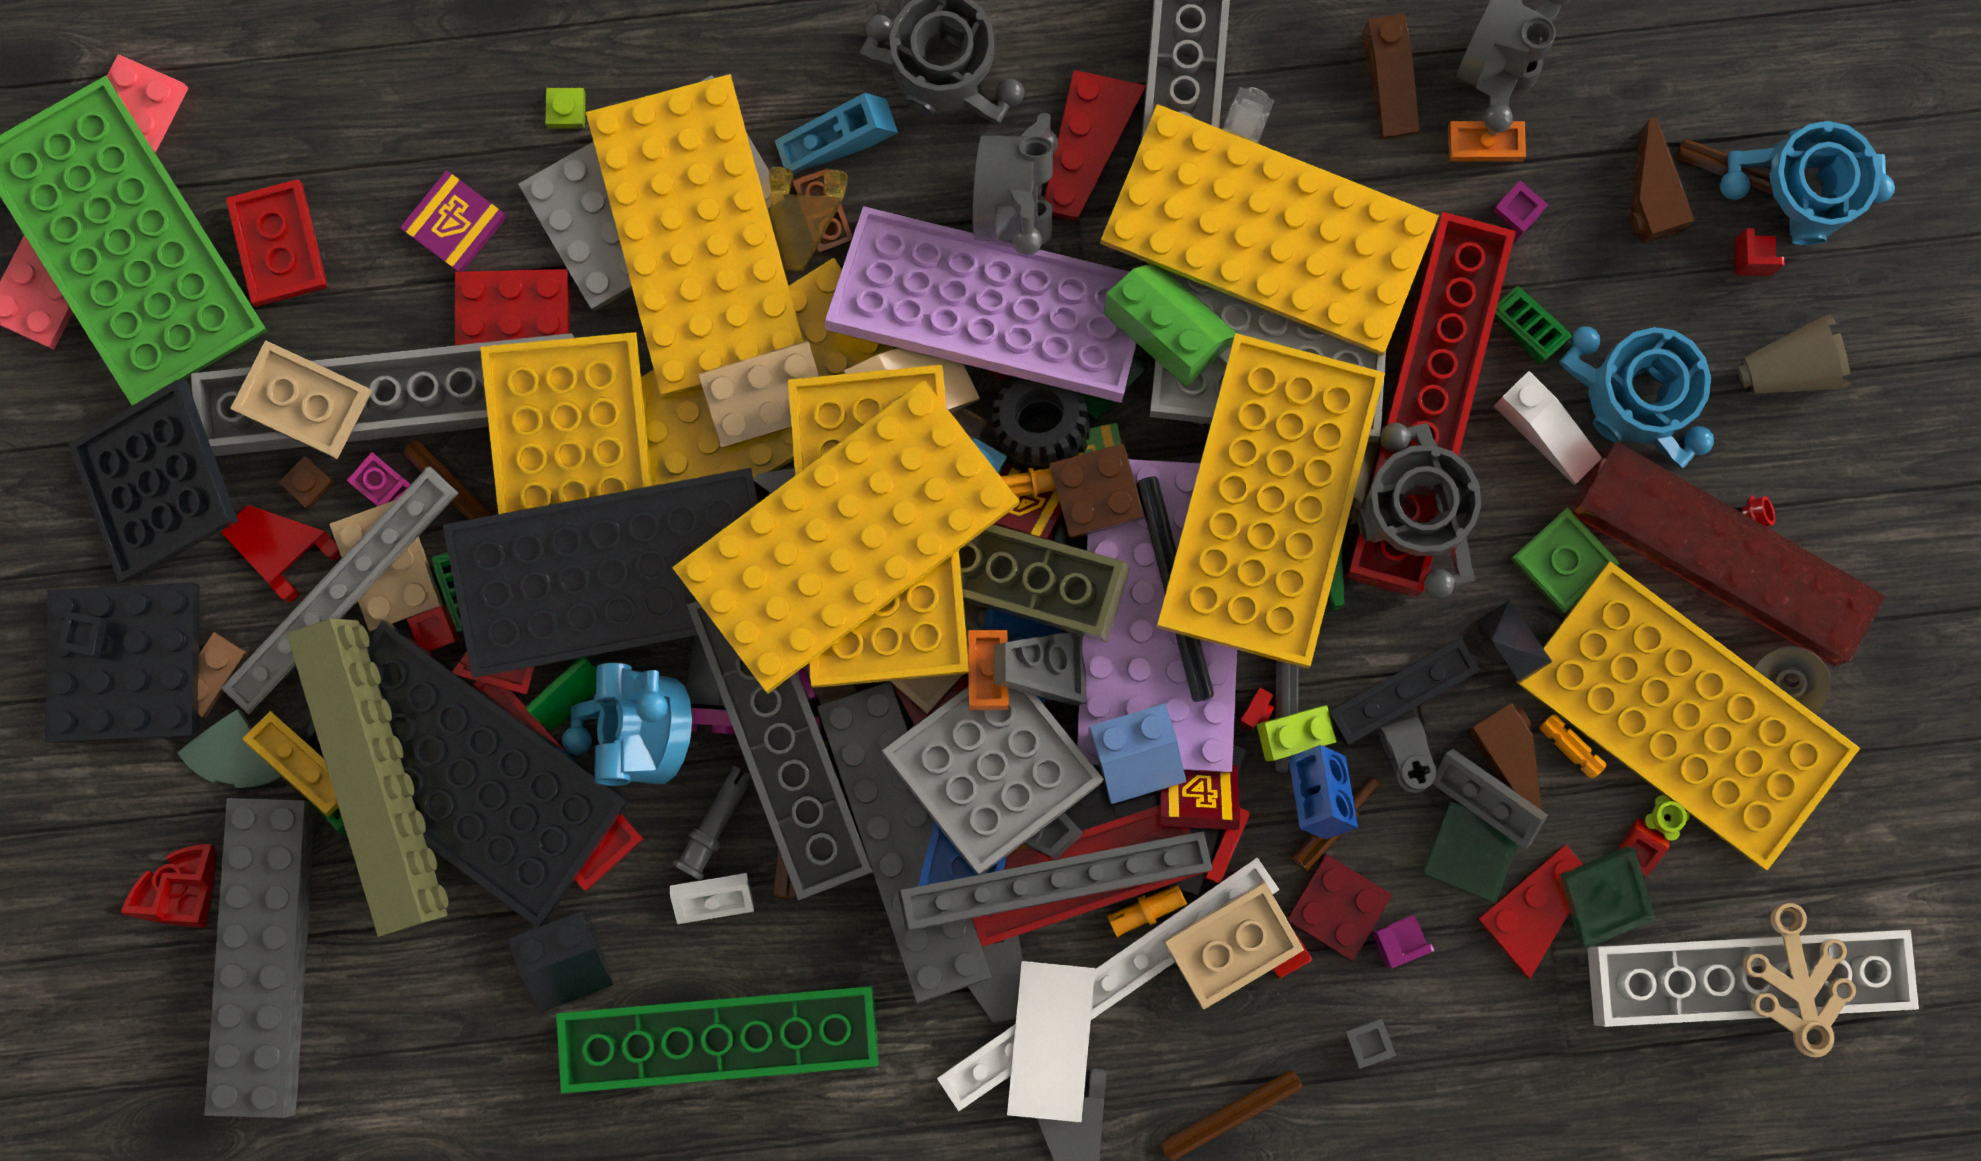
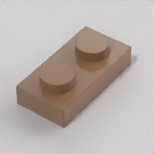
M213 632L199 653L198 714L207 718L224 691L221 687L234 675L249 655V653Z

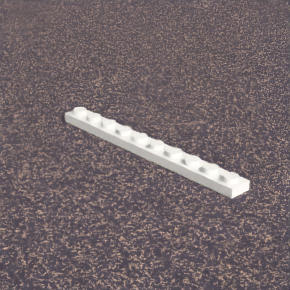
M1255 858L1097 967L1094 977L1091 1020L1175 962L1163 942L1164 939L1262 881L1266 882L1272 894L1279 891V888L1259 859ZM1016 1024L937 1077L958 1111L1011 1076Z

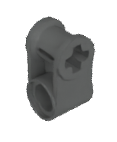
M1414 716L1380 727V739L1400 788L1407 793L1415 794L1431 786L1436 777V767L1419 718ZM1413 766L1416 771L1422 770L1424 773V777L1419 782L1416 778L1410 779L1408 776Z

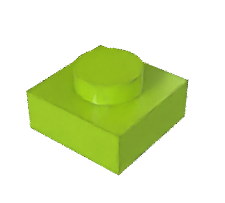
M546 88L545 124L547 128H585L586 93L584 88Z

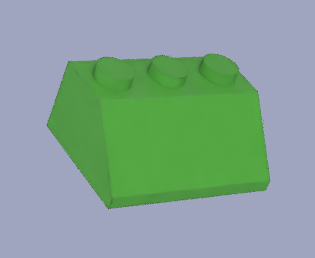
M1149 264L1132 269L1106 294L1104 315L1186 387L1233 343L1236 332L1169 273L1155 265Z

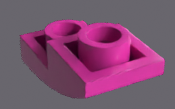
M372 451L347 478L350 484L377 506L398 499L411 485Z

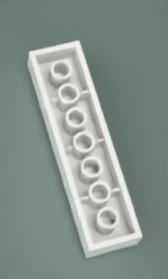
M1911 930L1800 936L1808 974H1810L1821 957L1819 947L1822 942L1828 939H1838L1847 948L1846 958L1836 964L1814 999L1817 1014L1830 998L1828 993L1830 982L1837 978L1849 979L1856 987L1855 997L1845 1003L1839 1014L1919 1009ZM1782 937L1587 947L1595 1026L1607 1027L1770 1018L1758 1016L1752 1010V999L1759 993L1774 995L1779 1002V1006L1796 1016H1800L1796 1001L1762 978L1750 977L1743 970L1742 964L1746 956L1749 954H1762L1768 958L1770 965L1791 978ZM1831 944L1828 947V955L1833 959L1836 958L1839 953L1838 947L1835 944ZM1758 958L1751 961V969L1755 973L1760 972L1762 969V963ZM1840 983L1837 986L1838 996L1841 998L1845 997L1848 992L1847 986L1844 983ZM1766 997L1762 998L1759 1003V1007L1763 1012H1767L1771 1008L1770 1000Z

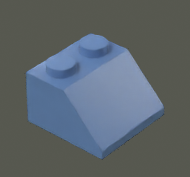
M1166 703L1090 725L1088 731L1111 804L1186 782L1178 741Z

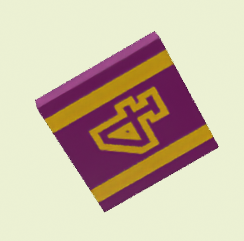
M446 170L400 228L455 271L463 272L507 216Z

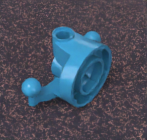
M1831 121L1808 124L1802 129L1790 131L1788 137L1771 148L1728 152V173L1723 176L1720 183L1721 193L1726 198L1731 200L1742 199L1747 195L1751 184L1749 177L1744 172H1741V168L1771 167L1770 182L1773 195L1784 213L1789 216L1792 244L1816 245L1826 242L1827 236H1830L1842 226L1866 212L1873 202L1882 203L1888 201L1895 190L1894 181L1886 175L1885 155L1876 154L1866 137L1850 126ZM1818 167L1819 172L1816 173V176L1822 185L1820 196L1813 192L1806 183L1804 169Z
M1589 326L1579 327L1572 333L1570 340L1571 348L1558 362L1574 378L1589 387L1588 395L1596 416L1592 423L1603 437L1614 443H1619L1621 440L1640 444L1652 443L1668 461L1680 470L1695 455H1704L1711 450L1714 444V436L1709 429L1703 426L1692 427L1686 432L1684 436L1685 447L1683 449L1680 448L1676 440L1671 436L1698 417L1709 399L1711 375L1706 357L1692 340L1675 330L1653 327L1636 331L1613 347L1602 366L1595 369L1581 361L1579 357L1581 355H1591L1597 351L1600 346V335L1596 329ZM1645 371L1655 381L1663 385L1658 389L1657 398L1653 404H1648L1641 400L1634 391L1632 384L1633 377L1641 375Z
M623 663L598 665L596 667V694L594 700L578 703L571 707L570 728L565 731L561 740L563 748L568 754L573 756L587 753L592 745V737L590 732L584 728V721L598 719L597 736L600 745L595 747V783L606 786L626 785L630 782L666 784L676 776L684 762L690 743L692 712L690 698L685 686L676 678L659 676V672L655 670L645 672L633 671L631 666Z

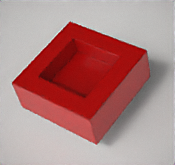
M446 604L407 619L416 643L427 651H432L460 640Z
M1260 687L1253 695L1237 724L1251 731L1255 728L1256 724L1267 721L1274 709L1273 706L1269 705L1273 694Z

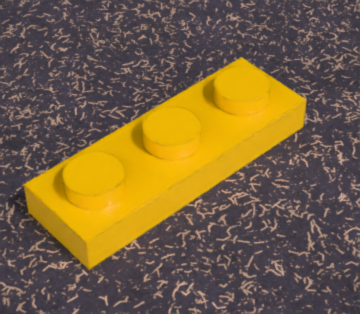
M271 711L242 738L248 747L327 817L339 807L324 758Z

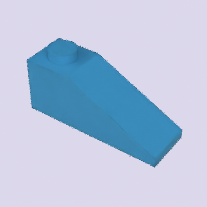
M863 93L776 139L775 143L785 173L792 175L868 149L897 134L898 131L887 99Z

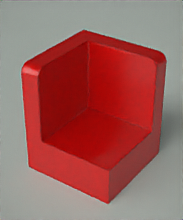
M1746 228L1734 239L1735 275L1773 276L1785 265L1784 257H1776L1775 236H1755L1754 228Z

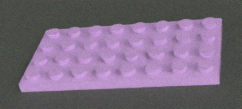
M864 206L825 319V330L1122 403L1136 347V342L1104 315L1107 292L1123 279L1129 271L1043 250H1038L1033 255L1025 256L1019 254L1011 242L1003 240L998 242L975 240L973 233Z
M1129 460L1137 492V482L1139 480L1152 476L1158 478L1176 549H1178L1200 463ZM1146 519L1088 534L1087 551L1124 561L1130 568V572L1108 643L1083 636L1082 653L1086 669L1087 703L1079 705L1077 747L1092 765L1099 766L1088 731L1090 725L1166 703L1178 741L1183 769L1231 773L1237 649L1200 640L1214 696L1206 701L1194 702L1191 697L1175 633L1156 628L1165 593Z

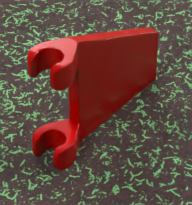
M247 505L236 515L237 523L221 531L268 582L276 594L288 603L293 602L299 596V591L282 574L312 546L316 544L333 561L341 558L336 541L327 532Z

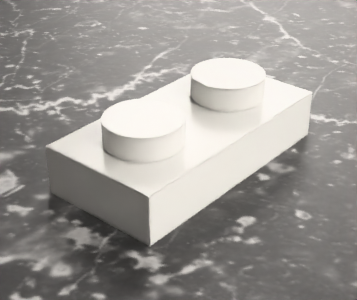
M747 873L670 886V898L677 924L754 912Z

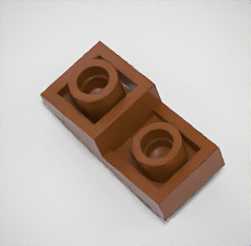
M828 168L792 180L818 252L851 241L853 236Z

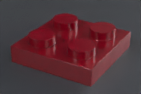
M1325 854L1286 919L1289 923L1350 961H1354L1393 895Z

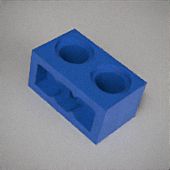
M1318 745L1288 757L1300 829L1326 840L1358 828L1346 756L1325 746Z

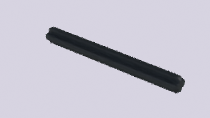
M1156 476L1139 480L1137 488L1164 593L1166 594L1177 549L1159 480ZM1175 633L1192 700L1194 702H1202L1211 699L1214 696L1200 639Z

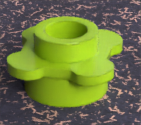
M1661 795L1655 799V807L1652 813L1645 816V825L1649 829H1656L1663 833L1666 840L1673 841L1680 836L1679 830L1689 820L1690 814L1679 803L1671 801L1666 795ZM1666 814L1670 816L1669 821H1665L1664 816Z

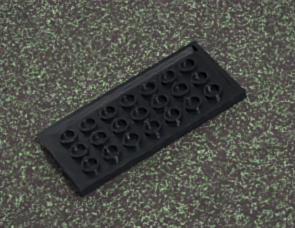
M751 468L444 524L443 530L472 678L698 635L687 604L697 600L672 567L758 504Z
M381 621L369 638L367 651L370 661L375 663L380 673L381 682L378 684L381 697L387 701L391 709L392 720L389 723L393 736L399 739L403 749L401 763L404 772L410 776L414 785L412 799L415 809L422 814L425 821L426 831L423 835L426 845L537 928L543 926L625 809L630 799L612 786L595 783V773L467 679L453 673L452 668L391 623ZM312 721L301 739L323 757Z

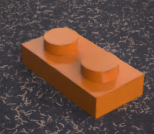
M1450 121L1448 125L1449 162H1523L1526 158L1525 121H1513L1509 129L1496 136L1488 134L1484 121Z
M968 630L969 710H1008V688L994 684V646L1008 642L1007 630Z

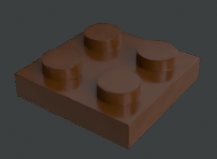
M1124 443L1050 463L1070 539L1145 519Z

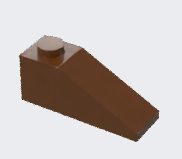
M1405 13L1368 19L1362 33V39L1382 139L1418 134L1420 130L1413 56Z
M1657 117L1649 119L1640 130L1630 209L1631 227L1635 234H1640L1643 244L1685 231L1695 221Z
M1510 703L1473 725L1466 732L1496 778L1542 810L1533 735L1528 729L1531 727V722L1520 707L1515 709L1513 704Z

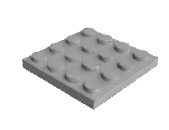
M967 687L882 750V755L976 875L984 874L1101 785L1104 780L1036 695L1008 688V710H969Z

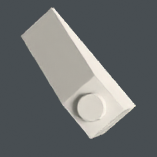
M1530 371L1494 405L1573 485L1578 483L1602 459L1559 400Z

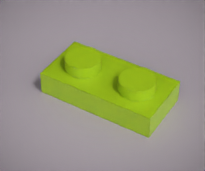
M1327 705L1256 724L1266 762L1292 756L1318 745L1326 746L1336 743Z

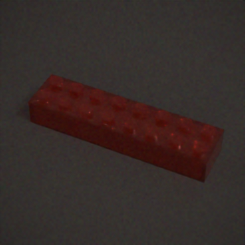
M1619 442L1614 443L1605 451L1572 509L1573 514L1578 519L1796 645L1813 652L1822 660L1835 667L1851 661L1886 597L1877 590Z

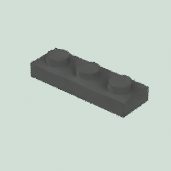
M1454 749L1445 754L1436 771L1433 785L1524 849L1532 845L1548 814Z

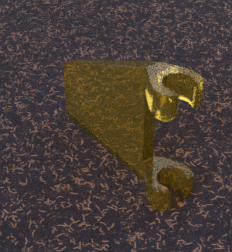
M772 167L769 172L771 188L770 221L784 270L804 271L844 197L848 175L844 171L827 170L824 177L826 196L790 195L789 191L793 179L792 170L783 167Z

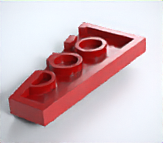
M1074 70L1058 137L1059 146L1054 154L1053 175L1048 181L1044 200L1052 205V216L1078 222L1123 131H1125L1138 102L1145 92V85Z

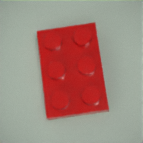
M299 179L226 198L251 304L258 307L328 288L303 184Z
M568 269L455 272V346L570 334V273Z

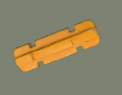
M1557 715L1549 716L1541 724L1540 730L1549 739L1553 738L1555 740L1554 744L1575 765L1580 764L1582 766L1580 770L1589 778L1597 777L1605 769L1606 763L1597 754L1592 755L1590 753L1592 749L1570 728L1566 729L1564 727L1565 723Z

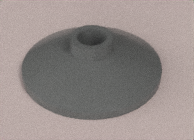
M1793 646L1774 649L1765 654L1754 668L1814 714L1825 705L1830 696L1832 681L1829 669L1820 657L1807 649ZM1789 673H1794L1799 676L1800 680L1792 683L1785 676Z

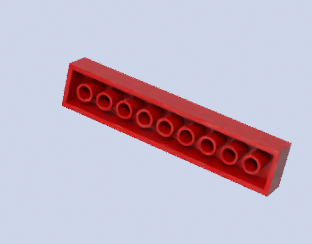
M1446 212L1441 213L1433 229L1382 429L1390 423H1400L1406 428L1428 423L1437 446L1453 451L1459 456L1516 231ZM1416 439L1410 440L1408 447L1417 446ZM1381 442L1367 494L1371 489L1374 476L1391 455L1395 454L1384 449ZM1434 492L1430 493L1427 497L1419 494L1410 495L1400 504L1404 514L1419 523L1430 522L1438 514ZM1357 522L1343 578L1417 598L1425 590L1424 580L1429 573L1433 555L1414 556L1396 550L1386 540L1373 543L1372 540L1365 542Z

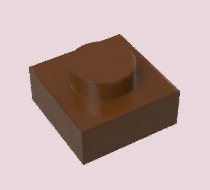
M305 455L278 482L308 510L335 484L327 474Z

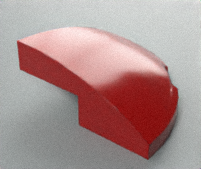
M212 844L194 845L167 855L166 860L170 863L159 867L154 874L146 871L131 889L121 910L123 915L138 919L205 928L214 883L215 847Z

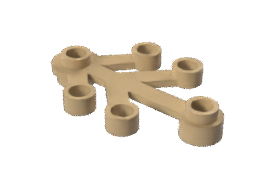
M1780 904L1773 909L1770 919L1773 928L1782 934L1791 978L1770 965L1768 958L1762 954H1749L1743 960L1742 965L1744 972L1748 976L1762 978L1796 1001L1800 1018L1779 1006L1777 998L1770 993L1755 995L1752 999L1751 1007L1758 1016L1770 1017L1791 1031L1794 1044L1802 1054L1809 1057H1821L1832 1049L1834 1032L1831 1026L1845 1003L1855 997L1856 987L1852 981L1845 978H1837L1831 981L1828 986L1830 998L1818 1014L1814 999L1836 964L1846 958L1847 948L1838 939L1825 940L1819 947L1821 957L1810 974H1808L1799 935L1807 923L1806 913L1797 904ZM1783 912L1789 913L1792 918L1791 924L1787 927L1782 925L1780 921V916ZM1831 944H1835L1839 950L1838 956L1834 959L1828 955V947ZM1755 958H1758L1762 963V969L1758 973L1753 972L1751 969V961ZM1840 983H1844L1848 989L1847 995L1843 998L1838 996L1836 990ZM1764 997L1768 998L1771 1003V1008L1767 1012H1763L1759 1007L1760 1000ZM1812 1029L1818 1034V1040L1813 1045L1807 1040V1033Z

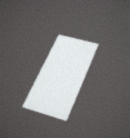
M1021 962L1007 1115L1082 1122L1095 968Z

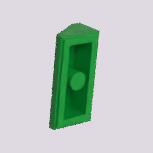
M580 657L526 706V710L546 729L550 731L555 730L571 715L572 706L585 702L596 692V668L588 659Z

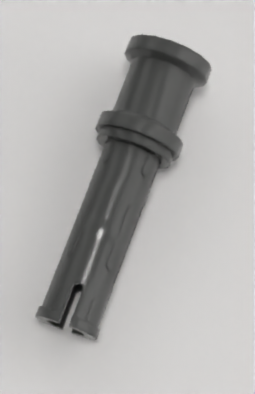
M732 766L731 772L699 828H694L693 831L689 832L688 837L690 840L680 858L674 859L671 864L700 881L704 877L702 871L711 855L720 849L719 845L721 843L718 841L720 835L749 784L753 781L752 776L745 771L740 778L743 771L736 766Z

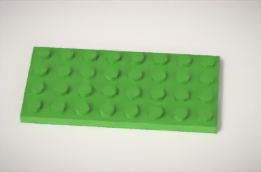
M107 76L98 79L0 135V197L132 406L175 380H186L191 377L192 373H198L268 332Z

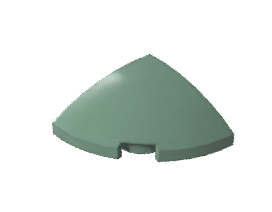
M238 709L205 730L178 752L181 759L191 770L213 783L219 781L234 784L236 788H254L267 785L282 778L278 772L242 740L252 727L243 712Z

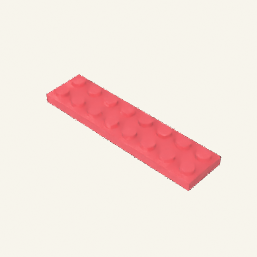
M118 54L107 74V78L156 153L188 87L183 82ZM24 235L0 281V326L54 350L73 311Z

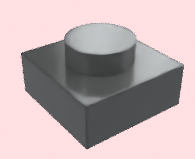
M1382 1018L1344 1031L1358 1069L1396 1056Z

